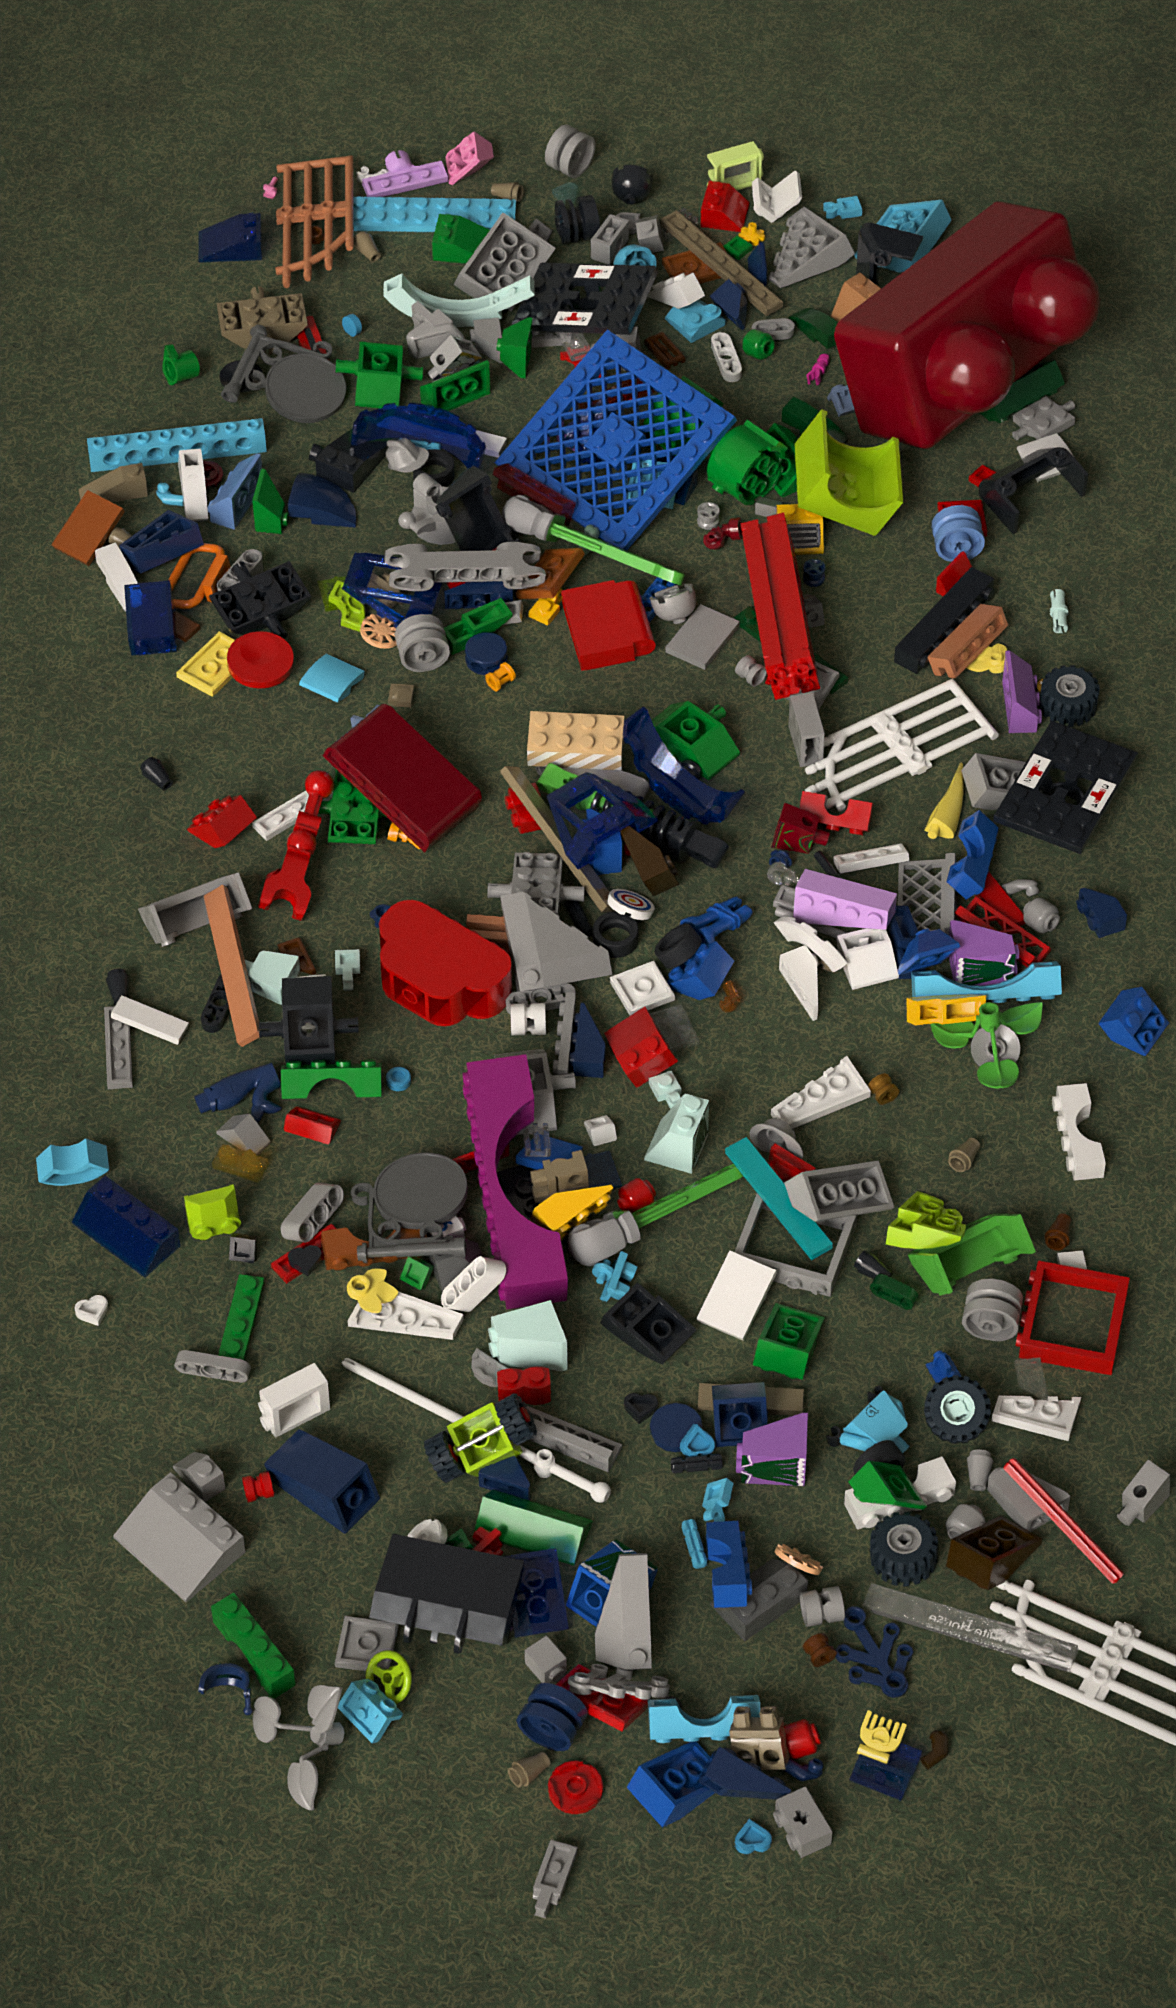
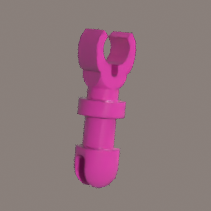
M821 354L817 359V363L812 367V371L807 374L808 385L812 380H815L816 385L820 384L821 375L824 374L825 367L830 362L828 354Z

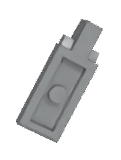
M550 1840L533 1886V1899L537 1900L535 1916L546 1919L550 1905H557L559 1900H561L578 1852V1847Z

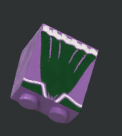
M950 920L949 936L960 944V948L949 956L953 981L967 985L986 986L1013 978L1014 974H1017V962L1015 959H1019L1018 944L1014 945L1012 935L957 920Z
M800 1413L743 1432V1443H737L736 1473H741V1483L805 1485L808 1413Z

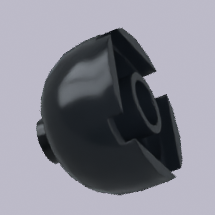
M624 165L623 169L620 170L617 167L612 172V190L615 196L626 204L639 203L645 200L651 193L654 180L653 174L649 175L646 168L637 165Z

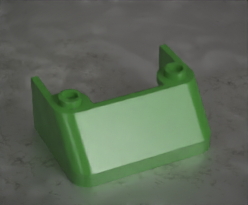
M990 1214L967 1224L965 1235L959 1242L937 1248L914 1249L907 1255L912 1266L932 1293H938L941 1296L953 1292L952 1286L956 1284V1280L993 1262L1003 1261L1004 1264H1009L1018 1260L1017 1255L1033 1254L1036 1251L1021 1214Z

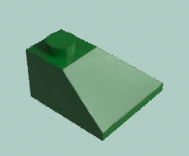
M531 317L504 329L502 338L497 340L496 350L500 351V361L517 376L524 379L526 378L532 350L533 318Z
M261 469L252 500L255 531L282 534L283 527L288 525L289 513L285 512V503L267 471Z
M869 1460L848 1481L854 1490V1496L863 1503L925 1509L927 1507L900 1465Z

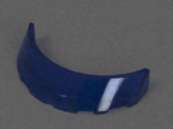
M387 403L380 409L368 411V409L363 410L359 413L353 424L351 445L354 446L384 438H407L429 442V444L431 442L438 443L442 449L457 457L467 468L473 465L478 469L481 468L486 451L485 442H482L476 434L474 426L461 422L459 420L460 416L441 408H434L430 405L409 403L408 406H396L395 403Z
M644 706L624 721L622 736L625 744H630L634 754V764L639 772L642 771L647 775L650 787L665 803L669 804L679 814L686 816L687 819L694 817L704 825H708L710 822L721 823L728 817L744 795L745 791L743 789L736 792L720 791L704 784L689 773L665 746L651 721L648 710Z

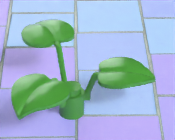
M988 1002L979 1007V1015L976 1016L975 1025L971 1021L943 1025L932 1023L931 1030L935 1039L941 1045L954 1049L966 1046L969 1038L974 1037L979 1025H981L986 1032H990L994 1062H987L979 1067L977 1071L978 1080L987 1087L996 1089L1007 1088L1017 1081L1019 1069L1013 1060L999 1061L995 1031L1001 1023L1013 1030L1015 1034L1034 1032L1041 1024L1043 1004L1042 1002L1025 1004L1010 1008L1002 1013L999 1012L997 1004Z

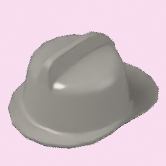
M407 438L387 441L386 457L389 462V469L404 473L412 472L424 465L429 458L428 450L416 446Z
M771 1118L763 1124H756L751 1128L749 1132L750 1139L760 1150L770 1153V1148L776 1143L800 1159H803L801 1146L795 1140L796 1135L785 1121Z

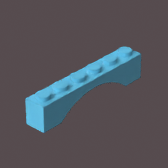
M1057 961L1032 963L1013 978L986 986L958 983L943 976L936 970L911 972L912 997L980 994L986 995V1000H992L993 1003H1004L1009 998H1016L1017 1001H1029L1031 997L1040 996L1041 999H1054L1055 995H1062L1061 966Z

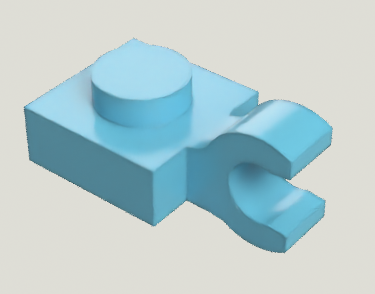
M728 1478L707 1484L702 1507L706 1509L703 1515L704 1521L714 1519V1522L725 1521L722 1507L729 1505L734 1484Z

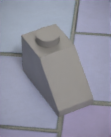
M659 215L638 219L636 229L640 246L650 249L651 253L664 251Z
M499 318L473 320V329H470V341L475 342L478 352L502 363L500 361V351L496 350L497 340L502 338Z
M193 1452L173 1465V1469L204 1502L225 1490L223 1472L206 1454Z

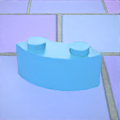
M84 1139L80 1143L71 1146L50 1145L36 1158L38 1180L40 1183L65 1186L85 1183L100 1177L109 1170L107 1146L89 1139Z

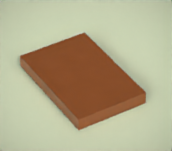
M721 242L716 243L722 250L726 252ZM691 251L662 258V264L670 278L683 272L685 275L694 273L699 284L721 278Z
M87 490L52 543V547L90 566L96 557L95 550L103 546L125 510Z
M582 548L546 549L535 565L545 570V582L537 586L517 589L515 592L517 598H554L585 555ZM531 575L528 578L535 579L540 575Z

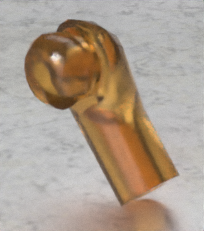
M728 981L722 986L727 997H724V1001L720 1000L719 1002L720 1008L726 1013L733 1012L741 1001V996L734 983Z

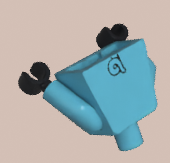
M881 1386L874 1387L875 1394L870 1391L867 1392L869 1404L843 1429L845 1432L842 1434L839 1427L833 1426L831 1433L834 1436L826 1435L827 1443L832 1447H837L841 1444L866 1451L878 1442L891 1440L904 1453L909 1448V1445L899 1436L908 1426L902 1402L887 1394Z

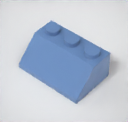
M256 453L239 462L235 469L230 471L227 481L224 485L220 486L217 496L208 505V513H210V521L212 523L235 530L253 502L260 470L262 469L261 454Z

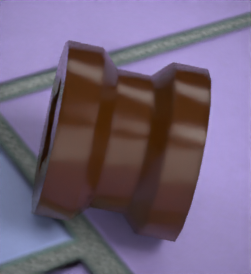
M825 1633L813 1635L803 1644V1650L806 1654H810V1661L814 1667H821L830 1663L837 1655L835 1648L828 1644L829 1638Z

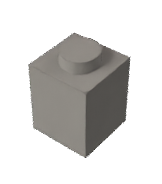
M547 1636L525 1650V1664L541 1682H557L565 1675L567 1671L566 1657Z

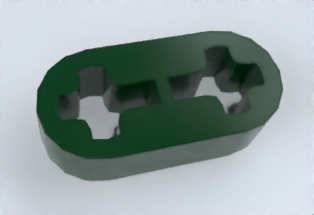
M883 1274L876 1275L870 1284V1290L875 1296L905 1310H911L919 1298L918 1293L912 1287Z

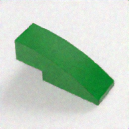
M502 598L462 614L461 621L444 627L449 650L452 655L465 650L466 642L472 636L484 632L493 633L513 616V613Z

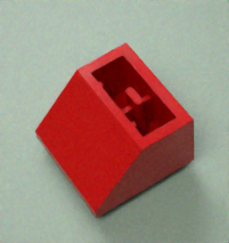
M229 795L222 800L217 798L207 806L209 809L205 813L202 812L191 820L193 824L187 830L213 848L226 846L257 817L241 795L234 797Z

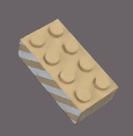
M530 711L527 745L528 766L546 767L548 763H552L561 768L622 770L625 732L624 716Z

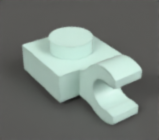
M359 949L335 950L336 975H343L344 991L353 990V974H360Z
M672 1071L649 1078V1085L658 1102L666 1100L671 1109L681 1098V1087Z

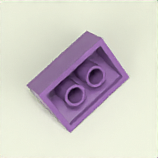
M1005 651L1002 684L1009 733L1037 732V724L1042 722L1041 709H1037V706H1039V692H1035V689H1037V676L1032 674L1030 664L1013 652Z

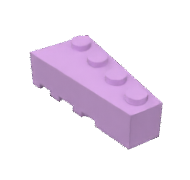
M805 869L795 888L793 918H795L797 923L805 922L806 924L886 930L896 910L897 893Z

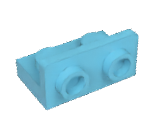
M370 1679L351 1682L338 1705V1709L371 1743H376L381 1739L391 1721L401 1719L403 1716L396 1703L387 1698L379 1689V1686Z

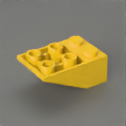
M612 1185L554 1193L534 1208L529 1221L547 1230L559 1232L562 1241L568 1235L567 1231L573 1226L585 1223L588 1220L587 1217L592 1212L598 1214L608 1206L607 1202L611 1199L610 1194L613 1187Z

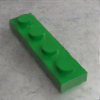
M239 1274L218 1356L245 1361L265 1284L264 1277Z

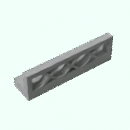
M527 1406L530 1415L540 1419V1421L534 1419L535 1422L533 1423L537 1427V1436L529 1439L530 1441L609 1472L622 1449V1444Z

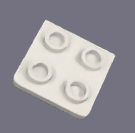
M797 171L792 172L773 188L759 178L752 181L754 210L759 216H763L771 223L781 218L793 206L798 205L802 199L800 174Z

